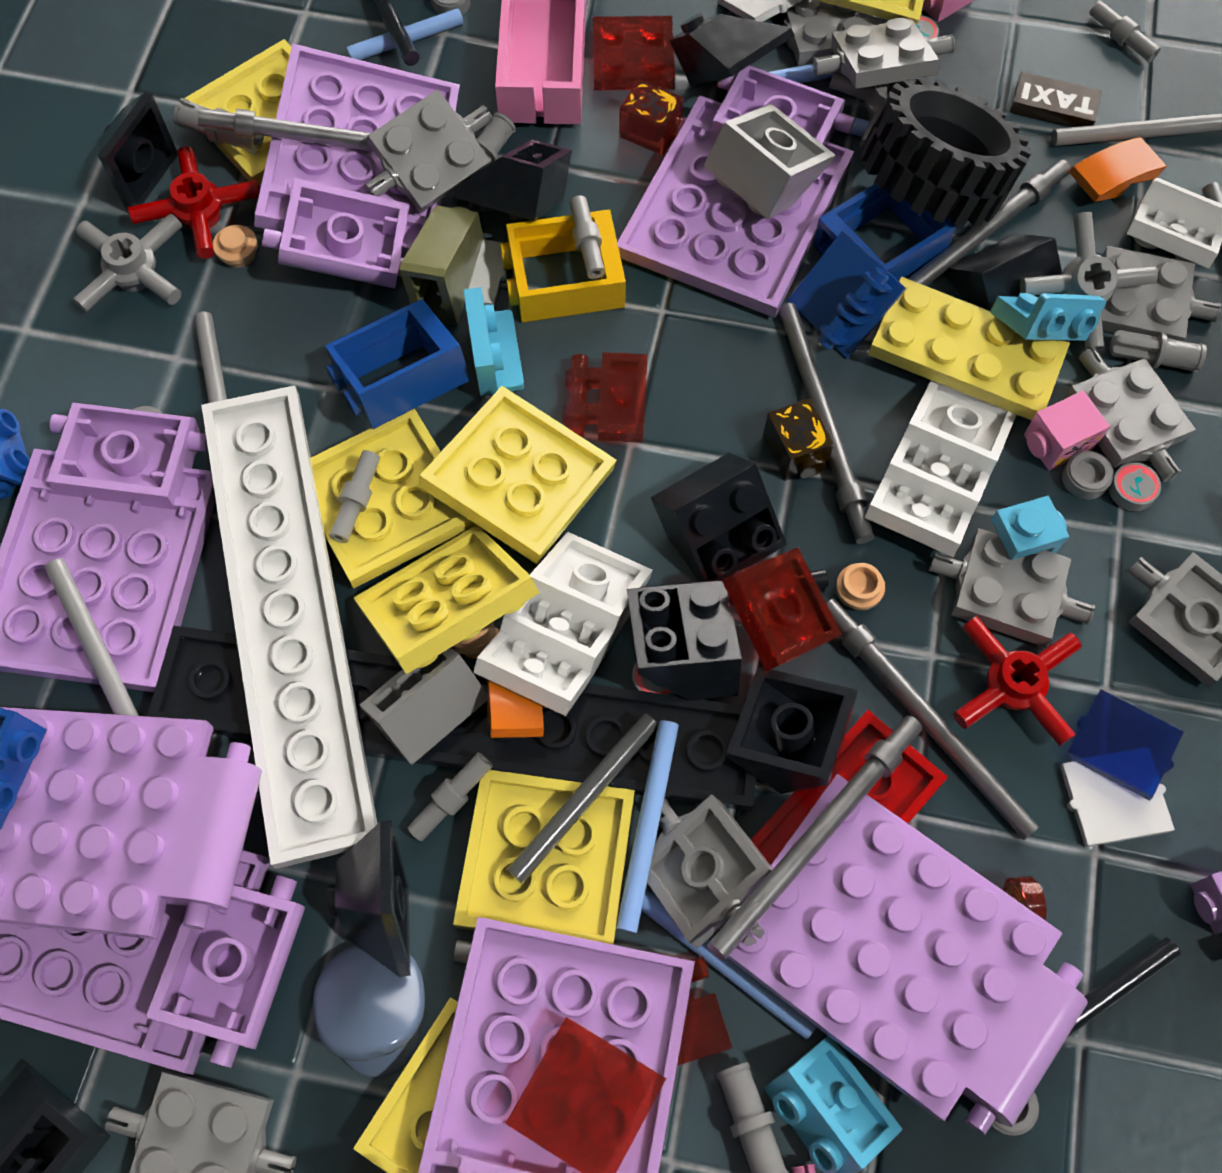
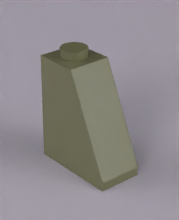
M436 205L403 258L399 268L410 304L423 299L442 324L454 326L459 324L465 303L463 290L469 289L484 239L478 212H473L463 207L449 208Z

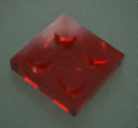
M672 15L593 17L594 91L675 89L674 50L669 41L673 38ZM641 84H644V85H646V86H648V87H643V86H642V87H638V86L641 85Z
M798 547L738 571L721 580L766 672L842 635Z
M566 1017L505 1124L582 1173H616L666 1078Z

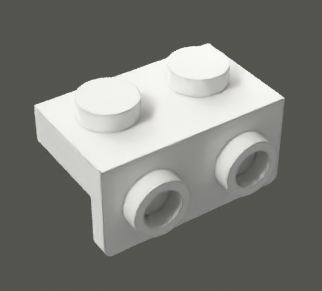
M1155 178L1133 216L1127 235L1132 236L1143 247L1149 249L1161 248L1173 253L1177 260L1195 263V266L1201 265L1209 269L1219 253L1222 242V204L1162 179Z

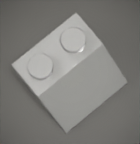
M769 104L724 122L705 161L704 167L716 176L719 184L733 190L744 199L753 212L769 219L791 208L831 164L836 155L773 104Z

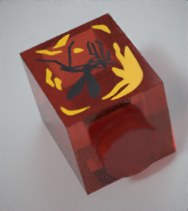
M638 79L619 108V137L664 155L686 120V117L682 116L684 97Z

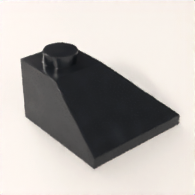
M700 13L680 25L683 32L669 41L690 86L734 76L795 35L790 27L723 14L705 19L703 13Z
M144 92L122 108L113 122L106 127L99 139L98 157L127 213H129L128 207L145 202L178 156L177 149L154 96L147 92Z
M381 821L336 861L335 884L327 886L328 911L331 918H339L346 939L397 976H411L409 883L392 821Z

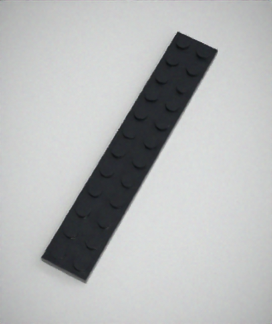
M173 625L147 717L206 720L214 727L212 734L252 740L236 634ZM346 650L365 756L408 762L360 707L362 702L400 672L402 668L393 656ZM469 667L470 670H471L472 673H473V672H474V667ZM473 673L488 694L486 678ZM587 684L566 716L542 705L543 737L491 738L486 701L415 762L417 764L462 770L479 752L493 765L490 770L583 783L640 716L646 713L657 723L660 720H665L679 725L665 799L701 804L712 794L721 801L725 808L751 812L756 782L755 776L729 760L726 755L744 705L702 699L687 700L680 696ZM657 729L610 782L608 787L635 790V795H644Z

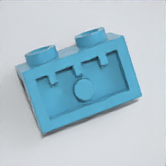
M482 287L464 289L480 396L495 394L501 386L511 392L523 390L525 386L512 311L503 310L495 312L493 304L484 305Z
M1020 293L1018 297L998 296L990 313L1027 340L1086 341L1090 333L1098 325L1099 316L1106 305V300L1100 296L1043 293L1036 297L1028 293Z
M829 1036L818 1042L790 1068L764 1088L766 1094L773 1102L776 1113L784 1122L792 1127L809 1150L813 1163L823 1173H857L863 1170L903 1130L842 1049Z

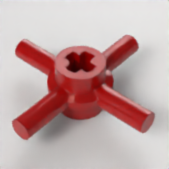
M183 146L177 150L181 175L172 181L170 197L168 199L130 206L128 211L133 224L161 219L169 214H173L180 222L192 230L197 256L202 259H208L215 254L210 228L219 221L222 205L258 198L260 187L256 179L217 188L204 175L199 173L194 149L189 146Z
M978 616L962 627L963 631L991 665L987 673L988 689L953 713L954 719L960 727L967 729L998 706L1014 710L1029 709L1059 747L1076 735L1045 698L1049 688L1048 672L1082 648L1081 642L1074 634H1066L1035 655L1028 651L1007 652ZM1019 677L1022 682L1017 684L1013 680Z

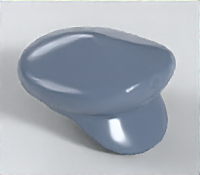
M353 945L338 953L325 966L318 978L313 996V1011L317 1032L325 1048L337 1057L344 1059L355 1072L367 1077L387 1076L401 1070L410 1061L417 1048L419 1027L425 1009V990L422 974L418 964L411 955V976L399 977L362 949Z

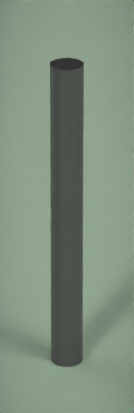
M646 713L640 716L508 867L507 872L519 883L523 884L655 732L658 723Z

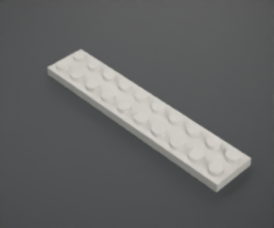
M295 385L201 405L255 764L262 770L259 791L270 864L275 869L347 852L378 824L301 402Z

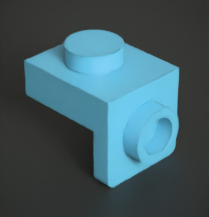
M1049 496L997 510L991 518L1011 560L1045 550L1056 553L1070 537L1063 515L1056 511Z

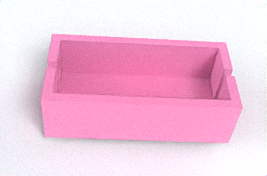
M502 0L495 90L498 112L506 115L513 123H536V117H544V124H581L587 0Z

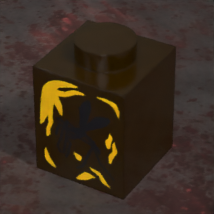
M811 398L767 414L763 437L785 481L797 476L801 478L815 476L827 466L834 443Z

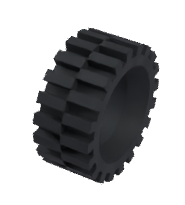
M917 78L915 83L910 79L902 80L900 85L896 83L892 86L862 147L861 161L866 162L864 169L867 174L877 175L874 183L880 189L889 188L892 191L890 197L898 203L903 200L912 204L910 210L920 215L923 210L932 213L933 220L943 223L947 217L952 220L954 225L964 226L967 220L972 226L981 225L984 220L986 222L991 221L1029 161L1031 149L1026 147L1029 143L1026 136L1018 134L1020 128L1015 122H1006L1004 120L1006 117L1004 112L998 108L990 109L986 106L988 101L979 96L976 100L967 96V90L956 87L954 91L948 89L947 84L940 81H935L934 85H930L927 79Z

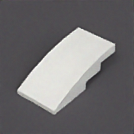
M931 380L864 518L954 557L970 519L981 499L990 474L999 459L1017 414Z
M567 532L530 574L539 594L526 601L524 606L518 611L503 616L500 631L477 657L473 673L566 716L594 675L630 615L627 589L645 587L653 570Z

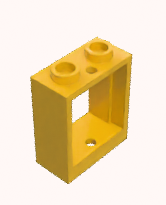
M610 209L590 212L592 222L598 225L602 239L599 250L605 269V274L601 277V280L528 290L523 258L577 250L572 230L575 227L573 216L567 215L506 224L508 242L500 243L504 270L512 269L514 278L506 279L510 306L519 305L522 323L625 308L626 280Z

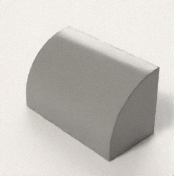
M449 648L439 654L437 659L428 666L417 668L407 675L402 669L362 702L360 707L396 750L413 765L487 701V692L460 654Z

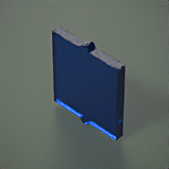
M1100 689L1087 715L1081 716L1077 721V726L1080 729L1065 757L1150 801L1164 773L1169 772L1174 767L1171 758L1184 731Z

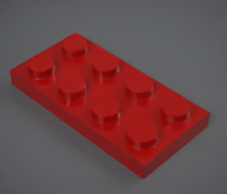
M867 710L844 735L829 785L837 774L849 782L866 763L864 756L878 740H886L893 732L890 727L871 711ZM911 745L901 754L903 761L889 777H881L867 794L908 824L948 778L946 774ZM829 785L794 791L751 839L770 865H772Z

